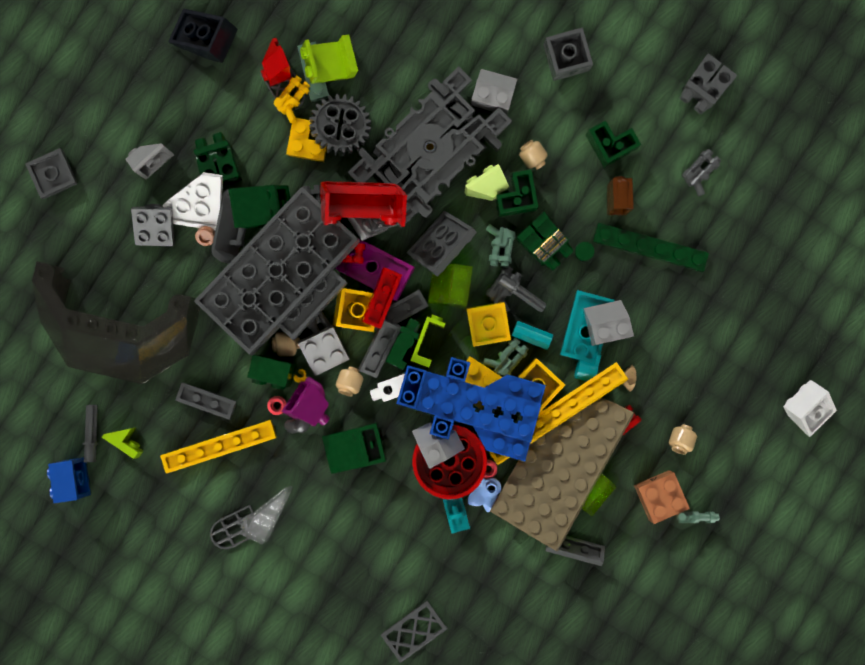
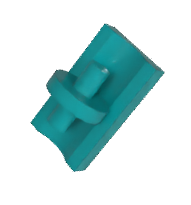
M443 499L451 534L470 529L463 499Z

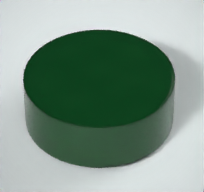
M589 242L579 243L574 251L576 258L580 261L590 260L594 255L593 245Z

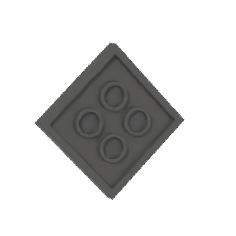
M443 211L408 250L407 254L438 277L477 232L471 226Z

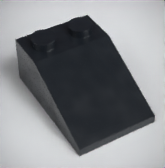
M183 8L168 42L208 60L223 63L238 29L225 17Z

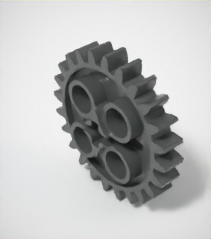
M336 94L335 99H332L329 95L328 102L321 99L322 106L316 104L317 110H312L314 117H310V122L313 124L309 125V129L314 130L311 132V137H316L315 143L321 142L320 149L327 147V153L334 150L335 155L338 154V151H341L344 156L346 150L352 154V148L359 151V144L364 146V139L368 140V133L371 132V127H369L371 120L368 119L369 113H364L366 107H359L360 101L354 103L353 96L346 100V94L343 95L342 99L339 98L338 94ZM343 109L344 115L343 124L341 127L340 140H337L336 137L338 133L340 112ZM335 112L337 115L331 117L328 115V113ZM353 115L356 119L349 120L347 116ZM330 129L333 130L334 133L328 135L325 133V131ZM351 133L353 137L346 138L344 134Z

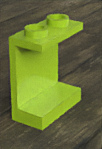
M342 35L338 42L310 45L309 40H305L300 48L301 58L305 60L306 64L305 74L309 78L310 84L354 78L358 72L349 35Z
M432 315L431 318H426L411 358L412 362L430 367L432 360L419 356L418 353L429 323L444 329L445 323L442 322L443 318Z

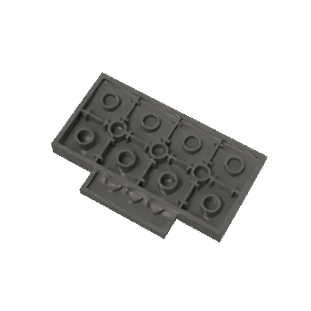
M301 187L194 302L249 355L253 356L279 328L292 340H295L348 284L334 269L360 243V240L340 221H337V224L324 225L321 218V204Z

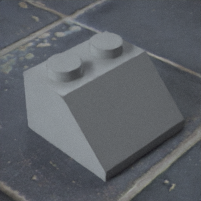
M481 69L472 96L471 106L492 112L500 108L507 115L517 79Z
M621 300L583 308L592 346L634 336L630 317Z

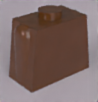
M614 177L607 184V215H627L634 209L632 178Z

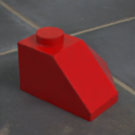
M277 38L272 39L262 61L263 70L260 71L264 82L268 81L270 87L291 79L289 63L281 45L278 46Z

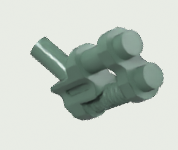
M489 224L486 231L495 236V239L491 242L493 249L492 255H489L490 265L498 266V263H501V267L508 268L512 262L511 254L516 234L508 228L501 227L499 230ZM500 248L505 249L504 256H499Z
M514 338L508 342L509 345L503 352L500 351L498 353L499 359L497 361L484 358L483 365L494 368V371L500 376L511 375V371L515 369L522 358L528 355L527 351L529 349L525 345L519 347L518 345L521 342ZM516 350L518 352L514 359L510 360L508 357Z
M681 512L677 515L678 523H699V521L715 523L720 519L719 513Z

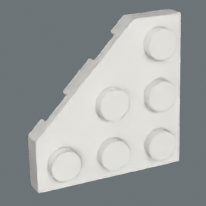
M203 172L167 200L163 207H172L173 224L195 228L208 226L215 231L222 200L223 175Z

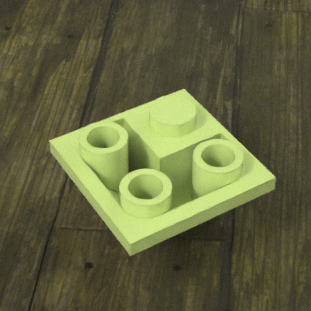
M499 164L494 167L490 165L485 168L483 174L478 178L475 175L467 180L464 193L466 196L493 201L497 195L504 194L510 187Z

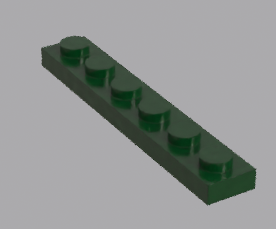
M601 223L597 224L592 241L700 272L705 270L709 255L708 252Z

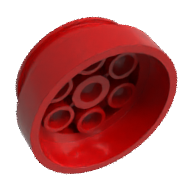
M453 424L452 430L457 432L460 440L467 442V448L454 455L455 461L453 464L448 465L442 462L429 469L418 444H416L413 453L412 465L417 481L428 493L442 499H458L470 494L480 485L487 469V455L482 442L475 433L458 424ZM470 458L474 461L471 468L463 466L465 459ZM439 469L442 472V477L434 479L431 476L432 471ZM453 473H458L461 475V480L453 483L450 480V476Z

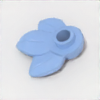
M483 478L480 485L469 494L468 504L472 506L483 505L484 509L490 512L501 491L499 480L496 478ZM492 485L495 489L489 490L488 487Z

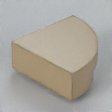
M633 365L624 371L629 380L624 382L623 385L629 392L634 389L636 383V370Z

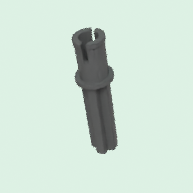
M505 272L498 276L496 282L509 290L510 294L514 293L537 311H544L547 306L546 303L521 286L518 280L515 281Z
M86 405L85 443L82 444L84 445L83 462H96V446L99 445L97 443V405Z

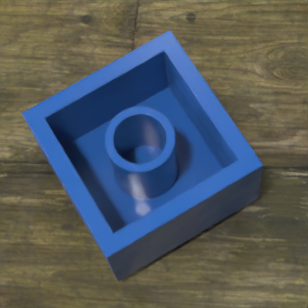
M84 457L48 464L47 476L51 481L50 497L53 499V503L78 500L91 495L87 463L83 462Z

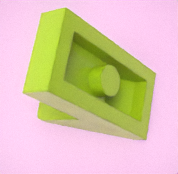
M136 428L107 433L102 436L103 439L133 459L139 458L143 453L137 442L133 440L128 441Z

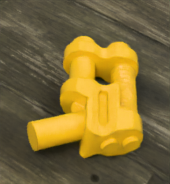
M297 75L289 80V84L281 95L273 101L277 110L286 115L290 123L297 121L292 111L293 107H298L300 99L310 91V85L305 81L301 84L302 79ZM295 86H296V87L298 88V90H297V92L294 94V96L292 97V96L289 95V94H291V92L293 91V89H294Z

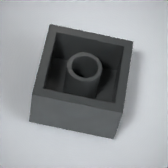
M583 27L545 38L543 47L553 81L590 71L593 62Z

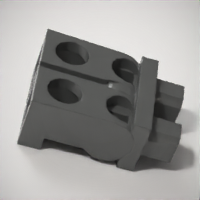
M709 53L703 58L684 85L680 99L687 104L692 98L699 101L694 107L695 111L699 114L710 109L737 77L736 73L723 65L710 81L722 63Z

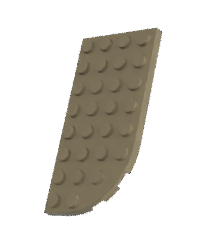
M600 398L531 443L526 460H518L490 512L558 552L634 413L612 401Z

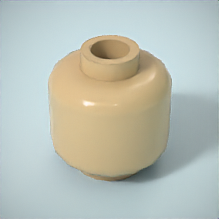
M530 140L520 148L519 156L527 168L535 167L539 169L546 164L544 160L548 154L539 141L533 142V140Z
M285 332L276 333L275 337L272 338L273 353H276L278 357L294 356L297 349H300L298 345L300 338L297 337L295 340H292Z
M348 367V369L340 371L336 381L339 393L350 397L353 394L359 393L363 382V376L359 373V369Z
M682 424L681 427H675L672 430L669 439L672 451L682 455L692 452L697 439V435L692 431V427Z

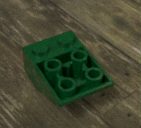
M288 185L228 189L235 228H263L291 199Z
M378 422L322 436L331 474L386 462L387 460Z

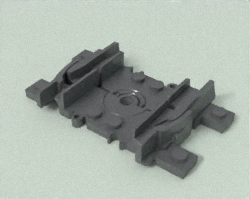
M459 66L442 84L437 79H432L428 83V89L431 93L425 99L418 100L422 108L417 111L411 107L410 113L396 126L395 132L392 128L385 130V136L388 139H382L375 146L373 152L378 157L377 160H374L361 148L359 155L362 159L348 171V174L356 182L367 183L376 174L383 183L399 185L407 194L406 224L418 212L424 218H429L432 214V208L428 204L434 200L436 195H442L438 187L441 184H445L449 188L450 182L464 169V163L468 167L475 165V158L473 156H480L487 148L481 142L482 140H485L498 152L502 144L496 137L512 123V120L500 108L496 109L486 120L480 115L473 118L475 110L460 95L472 82V79ZM450 104H453V106L450 107V111H449V110L447 109V107H448ZM428 144H432L434 148L432 150H428L426 146ZM416 162V164L411 168L412 176L410 177V172L408 171V169ZM388 164H390L392 170L390 169V167H388L383 175L381 170Z

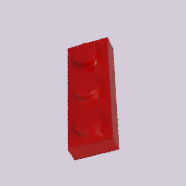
M383 267L362 322L379 329L382 328L402 274Z

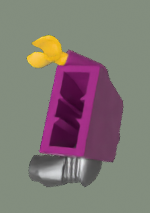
M303 369L298 370V373L303 377L300 378L294 374V380L300 384L281 411L294 418L284 423V428L292 434L297 432L304 433L310 426H316L317 423L323 426L329 421V416L324 413L329 403L325 399L323 386L310 376L306 377V372Z

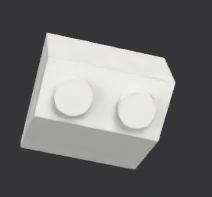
M812 380L802 385L799 391L792 398H789L783 406L787 415L809 437L837 411L829 392Z

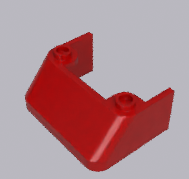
M321 182V218L324 225L337 224V221L342 218H380L386 225H396V222H398L401 227H405L407 194L399 185L392 183Z

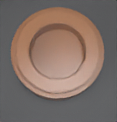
M208 226L200 227L195 234L196 241L202 246H210L213 243L215 231Z

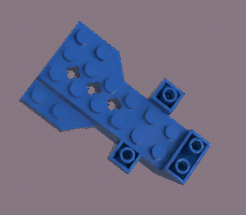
M451 357L446 377L407 365L396 404L435 415L430 430L431 435L449 440L454 421L473 426L486 451L521 461L526 460L546 385L512 375H506L486 387L466 383L465 380L470 362ZM478 401L484 406V409L480 410L479 413L475 412L476 408H473V404H477ZM500 407V411H503V414L496 418L492 410ZM518 412L522 419L514 423L511 415H515Z

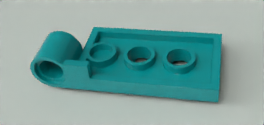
M579 290L575 294L560 355L578 360L574 378L587 382L598 373L603 344L592 346L590 336L585 338L581 335V329L587 327L583 308L610 303L615 300Z

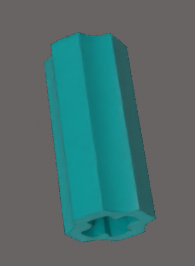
M520 321L516 322L511 335L548 350L553 338V334Z

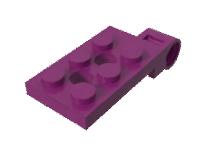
M359 239L360 243L366 244L362 256L364 264L341 262L335 269L372 289H375L383 267L402 274L393 300L398 301L415 267ZM355 250L350 252V256H355ZM371 262L377 263V269L374 272L368 271V265Z

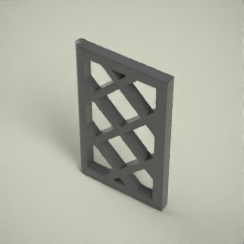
M427 600L384 631L381 637L394 653L399 663H402L446 631L448 627L445 626ZM427 606L430 611V617L418 616V613ZM410 618L415 619L413 630L402 628L404 622ZM417 620L429 621L427 632L416 630ZM431 623H439L442 628L435 633H430ZM393 630L398 631L397 642L390 641L387 637ZM401 632L412 633L411 644L399 642ZM415 634L426 636V640L419 645H414ZM398 647H409L410 651L401 657L398 653Z

